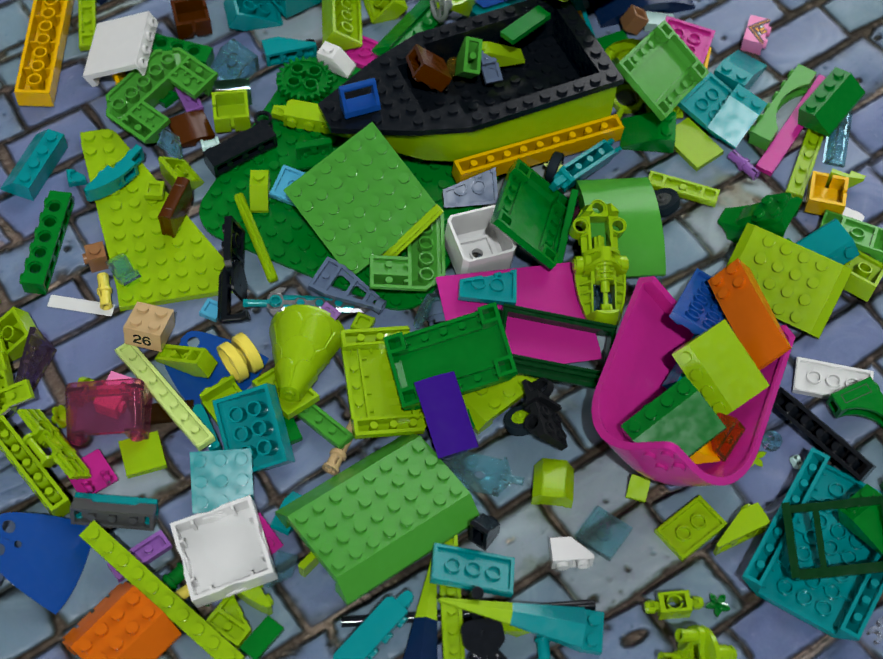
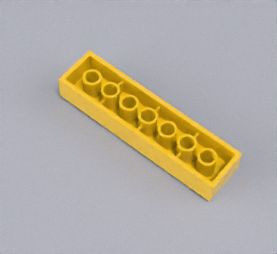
M33 0L14 89L18 106L54 107L74 0Z

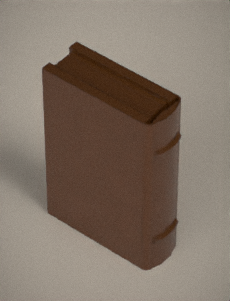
M177 177L158 215L162 235L167 234L175 238L193 201L190 180L187 178Z

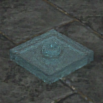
M598 506L578 532L575 539L610 562L633 528Z

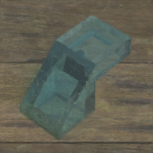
M121 253L105 262L121 285L125 286L141 277L138 270L132 267L125 254Z

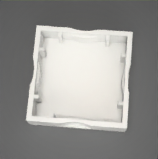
M250 495L223 504L212 511L198 513L170 523L177 551L183 561L184 576L190 598L197 608L278 579L258 511Z

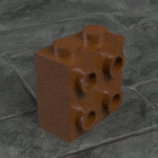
M415 44L405 57L413 79L417 82L425 83L432 90L436 89L442 92L452 80L444 59Z

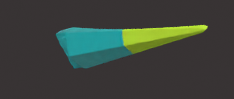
M438 598L439 603L511 625L575 651L599 656L602 653L604 612L588 610L585 607Z

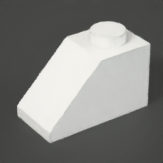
M325 41L317 51L318 63L324 61V65H328L329 70L348 79L356 68V64L337 45Z

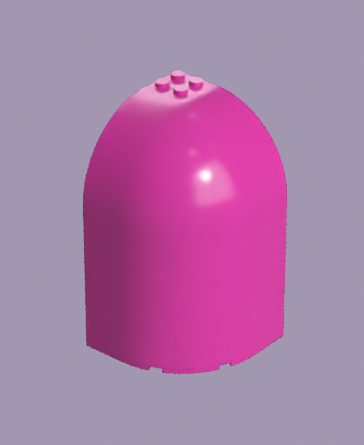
M655 276L639 278L593 395L591 412L594 427L600 437L630 467L653 481L683 487L724 486L732 484L745 475L757 456L791 349L761 370V373L770 385L769 387L720 419L727 429L714 438L720 456L719 462L695 464L678 445L669 441L630 442L624 435L620 425L639 412L644 405L652 402L666 391L662 385L676 364L672 353L690 341L694 335L687 327L676 324L669 317L677 301ZM781 325L780 327L792 348L796 336L787 325Z

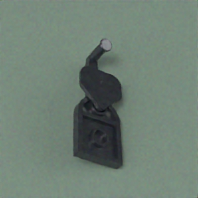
M232 215L224 216V224L222 225L224 241H222L221 246L225 266L219 275L217 318L222 324L250 321L251 317L247 310L239 314H230L231 291L241 301L247 299V280L244 272L245 230Z
M474 587L468 594V599H481L484 595L483 589L481 587ZM470 612L472 620L466 621L460 629L463 647L472 653L468 659H507L499 651V648L505 641L502 623L490 618H482L481 615Z

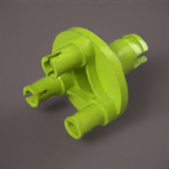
M691 625L686 629L678 628L675 631V639L678 642L677 650L674 652H660L657 656V659H737V651L730 644H718L715 635L708 627L704 625Z

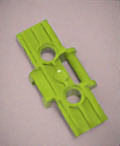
M41 409L17 410L21 419L32 432L26 434L22 441L40 459L42 467L52 468L53 465H59L70 479H88L91 477L90 470L78 457L77 451L70 445L60 430L53 426ZM50 447L52 453L47 456L42 448Z

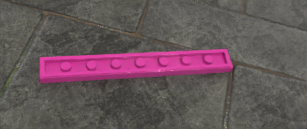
M818 75L755 167L759 171L771 177L805 128L798 124L799 108L824 81L825 76Z

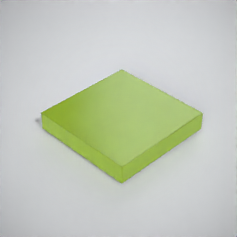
M158 431L118 441L128 479L167 468Z

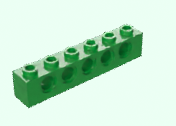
M155 34L151 53L156 49L168 51L172 50V48L180 47L211 68L215 59L213 47Z
M50 190L48 197L44 200V210L39 215L40 223L35 228V238L29 248L30 254L25 259L24 273H21L19 279L24 292L47 295L75 204L72 193Z

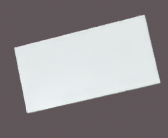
M796 357L792 393L828 400L831 394L870 376L873 379L874 371Z

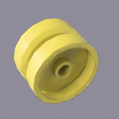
M242 332L233 336L231 343L225 341L217 346V352L229 374L235 377L238 383L249 378V372L257 373L264 367L256 347Z

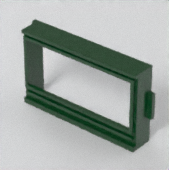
M506 303L503 304L501 310L498 309L505 330L507 316L606 335L605 363L616 336L617 325ZM512 354L518 374L535 378L544 377L551 381L596 389L602 371Z

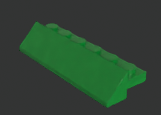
M420 0L371 52L380 56L413 35L442 26L444 22H438L433 17L430 9V0Z

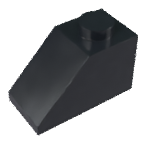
M484 513L470 522L469 541L486 551L500 532L498 520Z

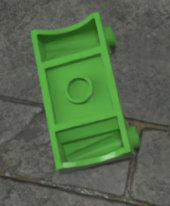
M826 209L820 227L835 218L838 219L853 238L859 251L870 254V257L883 263V228Z

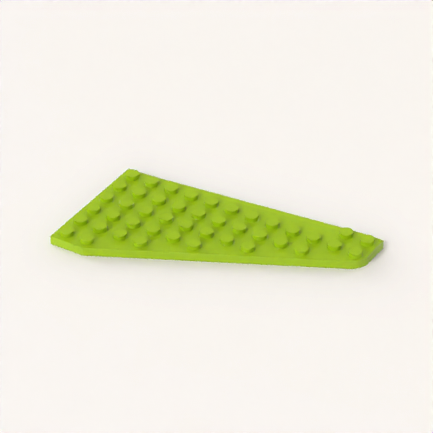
M110 129L80 132L81 146L90 182L107 165L114 168L115 164L121 161L130 150L120 136ZM142 162L137 166L139 174L131 182L118 191L95 200L117 289L120 311L132 310L137 301L157 306L218 296L219 275L225 266L224 258L187 215H185L175 238L167 234L162 235L158 215L169 194L165 190L163 200L144 199L146 180H157Z

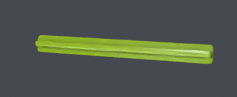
M241 192L235 194L234 200L267 280L270 283L276 282L278 280L277 273L244 194Z

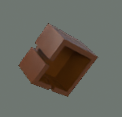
M205 0L170 1L178 39L192 38L194 34H197V36L212 34L211 21Z

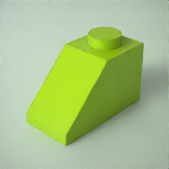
M250 170L251 213H269V170Z

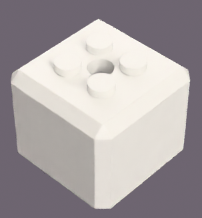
M496 205L453 214L448 218L445 230V248L456 275L511 268L517 245L490 223ZM478 252L482 256L476 258L472 254Z

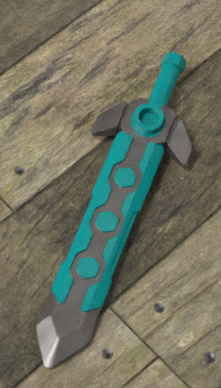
M279 287L271 291L267 296V300L243 299V307H267V311L272 317L275 313L283 311L284 307L304 304L321 308L325 302H328L341 313H366L371 310L323 296L284 295L287 287ZM354 297V298H357V299L362 300L364 297Z

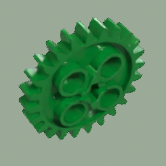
M302 56L301 60L295 57V61L289 59V64L283 63V68L279 67L276 78L277 89L280 90V95H285V99L310 101L311 103H314V99L321 101L320 96L326 97V93H330L333 82L332 71L329 70V66L324 65V61L318 63V58L312 60L311 56L308 59Z

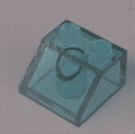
M233 38L220 48L211 69L218 73L220 79L236 89L259 70L258 56Z

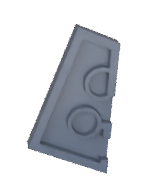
M496 167L443 189V207L453 208L496 204L498 201Z

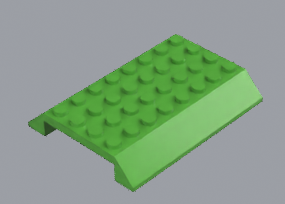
M416 434L398 437L275 511V515L286 529L291 526L333 578L336 582L335 591L347 606L432 552L434 543L444 544L455 535L469 528L470 522L480 516L471 493L441 459H438L437 454L420 435Z

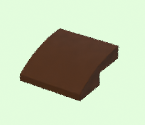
M203 110L185 112L169 118L171 122L169 124L170 130L179 147L196 146L197 141L202 139L206 141L215 137Z

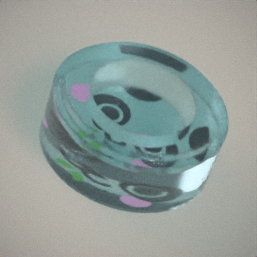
M767 431L764 433L761 444L767 451H777L782 444V437L775 431Z

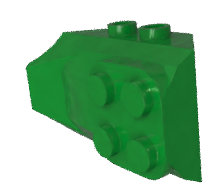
M784 192L766 195L762 198L761 203L725 208L718 219V224L726 232L727 239L736 244L747 223L784 237L792 218L797 216L803 199L793 197L790 193Z

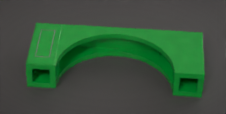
M871 376L831 394L826 401L836 419L850 415L861 416L876 422L883 428V394L880 391L879 385L873 381ZM882 481V483H881L879 486H880V488H881L882 491H883V481Z

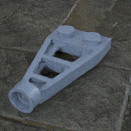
M327 256L308 284V289L323 297L371 309L378 314L383 312L387 304L386 300L380 298L377 293L370 289L345 265L338 263V261ZM338 276L344 277L350 283V286L344 292L334 290L331 287ZM355 287H359L366 293L362 300L350 296Z

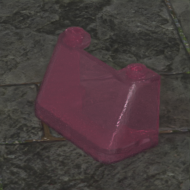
M130 378L73 382L66 385L67 440L70 444L82 445L87 442L89 435L125 433L130 440L135 442L149 439L152 395L144 381Z

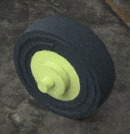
M555 151L549 162L544 164L546 166L545 180L552 183L553 177L563 166V153Z

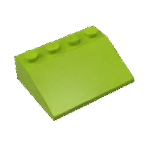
M726 319L707 329L672 353L673 358L686 377L697 388L720 419L770 386Z

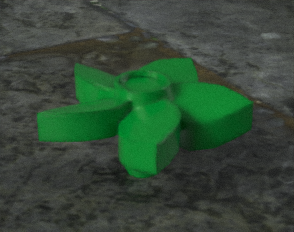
M709 594L711 602L707 603L705 608L714 609L713 612L716 617L722 611H730L729 605L724 603L726 595H720L717 598L714 594Z

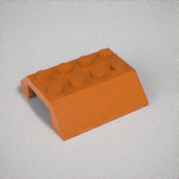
M124 582L123 584L119 583L109 593V598L105 597L93 608L94 612H89L77 624L79 627H73L63 637L64 641L62 643L74 656L77 655L81 659H158L182 633L168 616L139 589L130 583Z

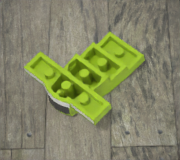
M0 335V415L3 414L7 419L17 411V405L30 401L35 396L28 379L14 383L3 336Z

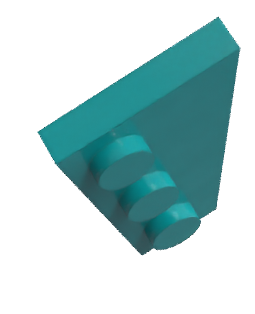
M517 269L506 273L497 272L490 276L483 277L481 275L459 280L458 300L489 304L496 302L498 305H503L504 303L516 305Z

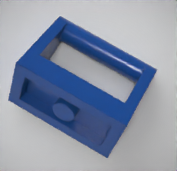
M375 78L338 87L340 107L345 119L381 110ZM371 86L372 93L345 99L344 93Z

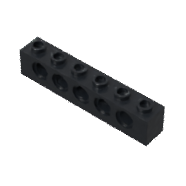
M782 387L778 389L773 407L858 480L864 482L876 466Z

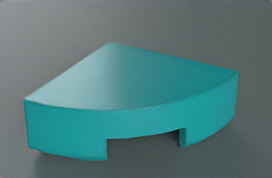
M66 169L69 187L87 184L83 174L76 172L74 169Z

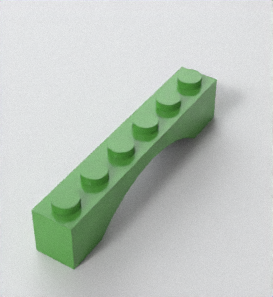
M800 64L795 69L790 70L787 81L783 80L780 91L774 93L772 102H768L764 109V114H760L756 120L757 124L751 126L748 135H750L748 143L764 151L768 149L778 132L777 112L788 101L805 95L813 84L817 72Z

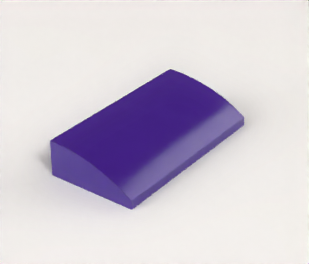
M447 372L414 382L438 459L444 460L478 448L479 445L455 372Z

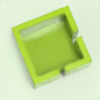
M247 89L211 92L216 133L232 132V129L244 131L251 128Z

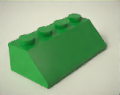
M835 67L799 108L798 124L830 137L863 98L865 91L850 72Z

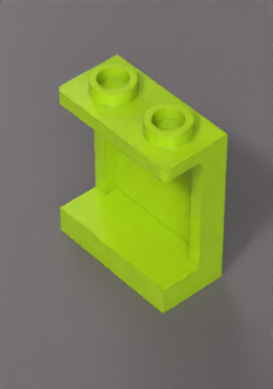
M230 375L220 379L214 386L205 388L199 394L201 404L217 426L218 423L212 401L241 392L242 390L237 385L235 377Z

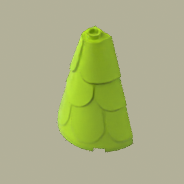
M297 304L284 307L283 311L277 312L273 316L269 327V336L275 365L274 374L280 399L300 401L310 387L318 380L319 374L339 350L340 330H344V327L339 320H334L328 311L311 305Z

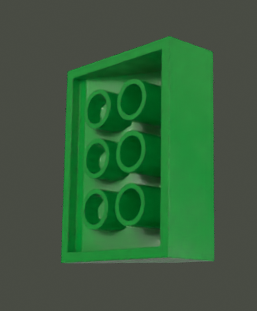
M686 376L620 425L624 435L630 442L669 441L678 445L688 457L692 456L727 429Z

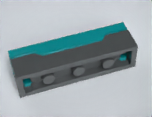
M76 492L70 506L71 524L89 525L94 520L101 527L154 531L159 515L158 499Z

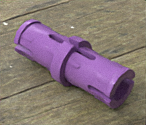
M733 149V152L731 151L728 154L727 158L738 166V170L746 173L752 180L759 177L761 171L755 168L748 158H744L739 154L736 149Z

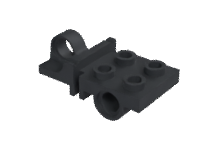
M544 377L532 383L527 379L523 380L522 384L527 397L523 405L526 406L524 408L525 411L530 413L525 418L524 428L561 451L568 447L566 442L567 436L561 426V417L556 413L562 408L561 405L549 398L554 390L553 383ZM547 384L546 389L542 392L543 386Z

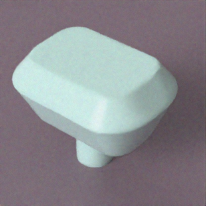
M793 455L789 458L794 469L799 470L803 465L799 455Z

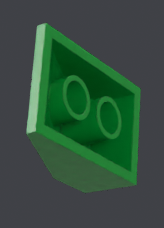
M672 111L663 121H660L653 112L623 118L624 131L620 147L623 150L673 153L677 112Z
M866 484L849 499L882 496V494L869 484ZM881 505L838 509L839 522L883 556Z

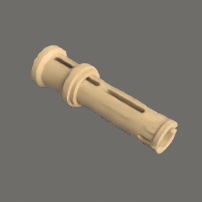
M350 419L348 425L346 426V429L352 433ZM353 440L345 445L343 449L333 448L330 450L327 462L322 465L325 472L331 475L339 474V467L346 460V452Z

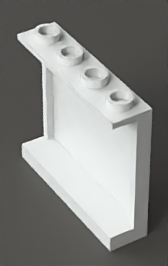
M150 11L97 23L83 77L92 87L99 85L100 77L137 69L142 76L145 75L158 26L157 19Z

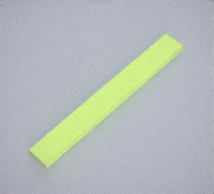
M124 343L114 349L116 355L198 451L216 441L215 436L137 346Z

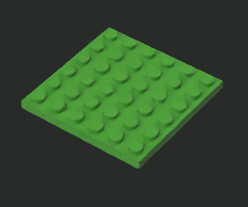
M373 122L283 190L338 263L345 265L355 275L369 266L370 255H383L436 205Z

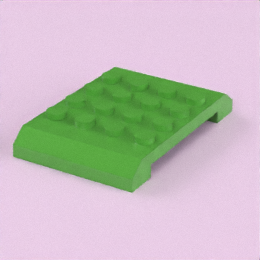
M666 20L654 28L615 65L623 78L660 121H663L681 100L710 73Z

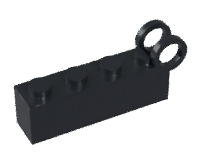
M257 112L254 115L256 125L203 152L204 162L215 177L278 146L277 136L273 131L271 123L272 116L269 112ZM261 115H266L269 117V120L258 121L257 118Z

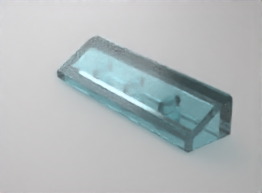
M852 112L846 116L830 137H826L823 156L824 164L845 167Z

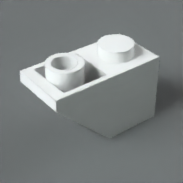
M571 536L550 538L548 547L551 569L564 571L574 567L587 569L593 566L594 554Z

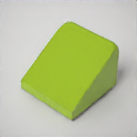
M631 474L625 498L645 503L651 479Z

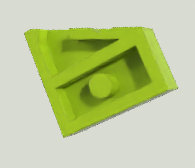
M234 595L224 598L206 619L210 626L238 649L252 633Z

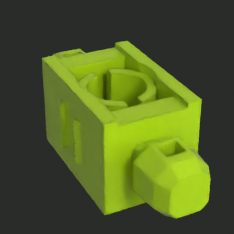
M689 590L658 592L655 601L648 600L644 602L643 606L645 613L655 614L657 612L658 620L689 618L693 610H699L704 607V601L700 596H692L691 598ZM674 602L679 607L673 608L668 603Z

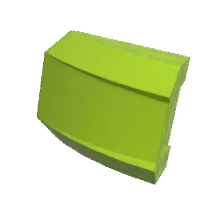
M542 458L534 465L531 504L572 508L574 468L567 460Z

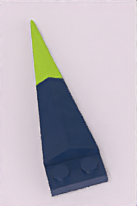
M431 561L403 659H438L437 584L429 583Z

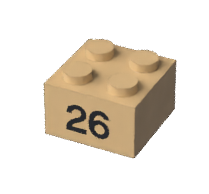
M137 301L123 327L125 344L162 352L175 327L174 310Z

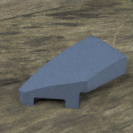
M482 51L481 71L485 86L502 82L503 77L499 63L496 62L497 59L490 57Z

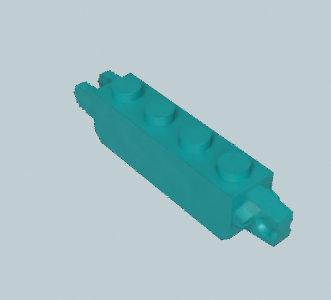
M612 138L608 141L606 139L600 141L563 165L553 177L549 188L553 192L560 188L563 192H566L576 185V180H584L610 163L613 157L622 151V148L619 146L614 149L612 147L614 143Z
M407 590L400 594L397 599L386 597L333 654V659H373L379 653L377 648L382 643L386 645L394 636L392 632L397 627L402 628L408 621L407 609L414 600L413 593Z

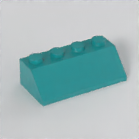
M50 129L36 134L7 177L1 190L34 201L68 148L64 134Z
M836 218L796 242L798 245L843 265L860 255L853 238Z

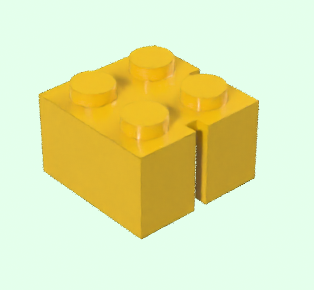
M813 171L808 183L804 212L824 216L827 209L843 214L846 206L849 178L832 175L828 188H825L829 174Z

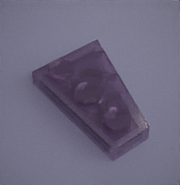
M30 327L15 379V383L28 379L33 392L57 351L36 327Z

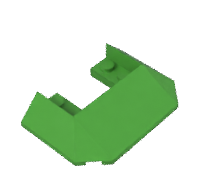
M180 47L172 48V50L168 51L156 49L150 54L144 76L137 69H134L106 94V116L145 144L161 143L158 134L171 122L168 117L154 108L159 103V100L164 99L169 94V91L175 87L194 100L202 93L209 97L218 73Z
M444 212L405 249V257L370 255L368 280L370 289L427 292L437 284L436 277L446 275Z

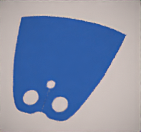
M189 331L181 338L179 345L188 346L187 342L190 338H198L200 343L197 347L206 348L218 362L209 378L195 377L165 365V368L185 400H194V405L201 404L199 394L205 388L212 387L223 377L230 376L218 355L217 346L225 341L231 343V340L205 332ZM260 354L265 367L269 358ZM263 369L257 373L249 372V378L241 383L236 381L237 385L242 391L247 390L252 384V380L257 378Z
M23 512L0 514V543L5 547L4 554L0 556V573L16 588L56 615L73 592L86 564L91 547L79 535L88 525L71 524V519L46 514ZM11 520L15 523L16 528L12 533H7L2 529L4 521ZM15 541H20L22 546L16 548L14 545Z

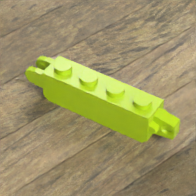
M291 99L287 101L286 106L274 105L271 111L272 118L282 120L284 126L337 135L344 138L348 137L345 134L330 132L317 103Z

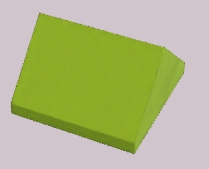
M159 156L158 162L161 175L172 187L177 177L189 179L192 191L203 185L204 181L185 159Z

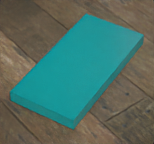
M434 543L429 583L471 591L474 587H481L484 593L511 598L514 589L515 558Z

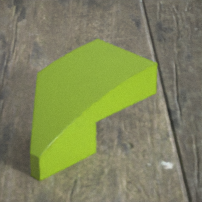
M832 168L825 186H829L832 175L848 177V188L863 182L866 176L854 171L847 174Z

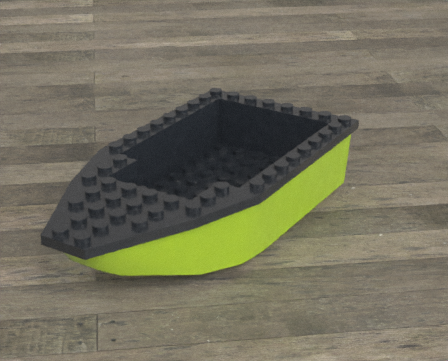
M525 0L419 32L372 60L341 85L375 78L381 110L345 119L340 107L338 88L318 103V108L331 133L345 134L351 138L373 122L396 153L422 160L454 162V160L611 116L617 86L624 84V78L570 0L567 2L560 0ZM538 5L551 14V19L514 45L500 36V31ZM466 36L483 39V42L489 41L520 48L525 59L523 64L500 67L503 81L486 86L481 70L480 75L472 79L455 76L456 58ZM415 44L444 59L452 80L442 92L436 89L432 90L425 83L417 82L413 79L405 57ZM371 86L344 93L345 99L372 93Z

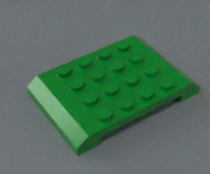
M518 158L507 172L490 223L551 270L556 266L559 257L556 251L569 199L558 190L553 192L549 188V185H551Z
M496 302L478 307L476 312L404 335L402 332L383 337L403 410L422 408L414 382L454 371L461 393L464 395L509 381L518 375Z

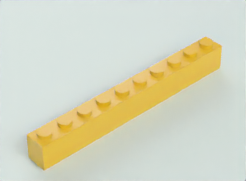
M614 114L454 160L452 175L456 183L496 167V176L503 175L508 172L518 158L530 167L549 161L555 151L568 156L588 150L604 139L608 141L612 138L614 142L621 140L624 126L618 115Z

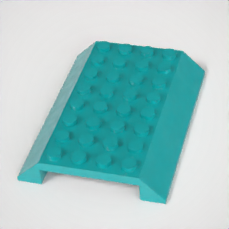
M812 447L782 503L790 502V505L849 499L866 484L828 465L827 462L831 456ZM781 505L742 575V579L756 596L833 638L854 641L860 640L883 592V573L804 581L792 579ZM838 509L819 511L827 567L883 561V556L839 522ZM813 513L792 514L799 569L819 568L820 562Z

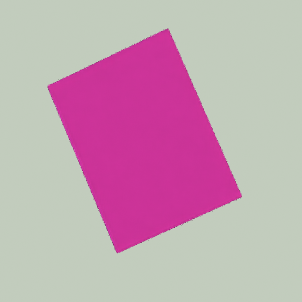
M572 262L557 263L551 270L544 265L436 277L446 321L476 312L478 307L489 304L458 300V283L460 279L481 275L483 277L490 276L497 272L506 273L517 269L516 306L585 319L576 293ZM497 304L498 309L501 310L503 305ZM507 316L505 333L512 354L562 364L602 359L596 333Z

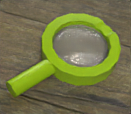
M623 84L617 87L613 107L617 110L616 114L621 120L624 113L633 114L638 112L643 107L644 101L629 84Z

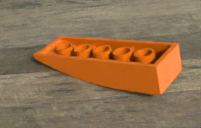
M737 258L708 280L729 324L760 371L792 349L752 271L740 259Z

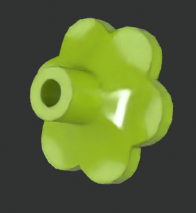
M63 405L52 408L51 422L57 424L61 429L69 427L71 425L70 412Z

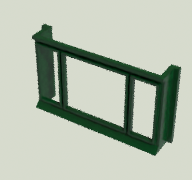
M883 495L790 505V502L781 503L791 578L795 579V581L883 573V561L827 567L819 511L881 505L883 518ZM813 513L820 562L819 568L799 569L792 514Z

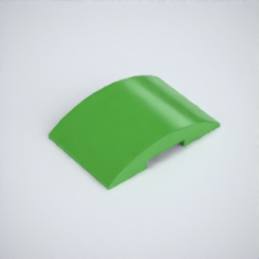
M648 177L576 180V187L579 190L580 211L584 206L599 199L604 201L605 204H613L619 211L618 217L625 220L627 227L622 236L618 238V250L621 256L626 255L629 259V269L627 270L626 278L665 276L666 257L661 215L654 189ZM592 208L595 213H600L597 208ZM590 223L592 249L594 248L593 237L598 235L604 237L606 246L608 238L605 235L604 223ZM613 226L614 230L620 231L617 226Z

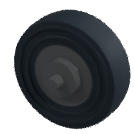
M662 188L655 191L661 217L669 216L677 211L680 206V198L675 190Z

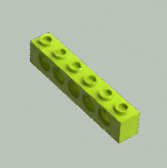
M3 414L0 415V450L52 516L64 517L70 513L71 503L68 497L46 469L42 467L28 446L23 443L21 437Z

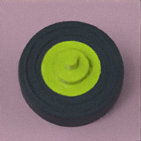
M516 406L506 413L504 424L510 434L515 436L531 434L524 428L525 418L530 414L525 411L524 408L526 406Z

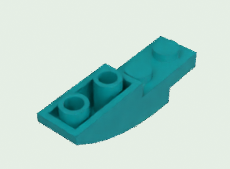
M136 144L121 161L115 164L114 168L107 165L103 170L99 171L97 176L84 189L87 201L92 202L104 198L131 182L139 174L137 166L145 159L142 147Z

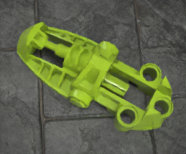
M597 199L582 208L569 228L570 236L577 239L578 245L581 246V256H574L572 260L575 288L585 319L619 325L625 303L626 273L629 269V259L626 255H620L618 238L626 230L627 224L624 219L618 217L619 211L613 204H605L604 201ZM592 208H597L600 213H595ZM590 223H604L605 235L608 238L606 246L604 237L598 235L593 237L594 248L592 249ZM575 226H580L583 231H578ZM613 226H617L620 231L614 230ZM593 285H600L601 293H603V304H600V310L594 311ZM610 285L612 304L608 303V293L610 292Z

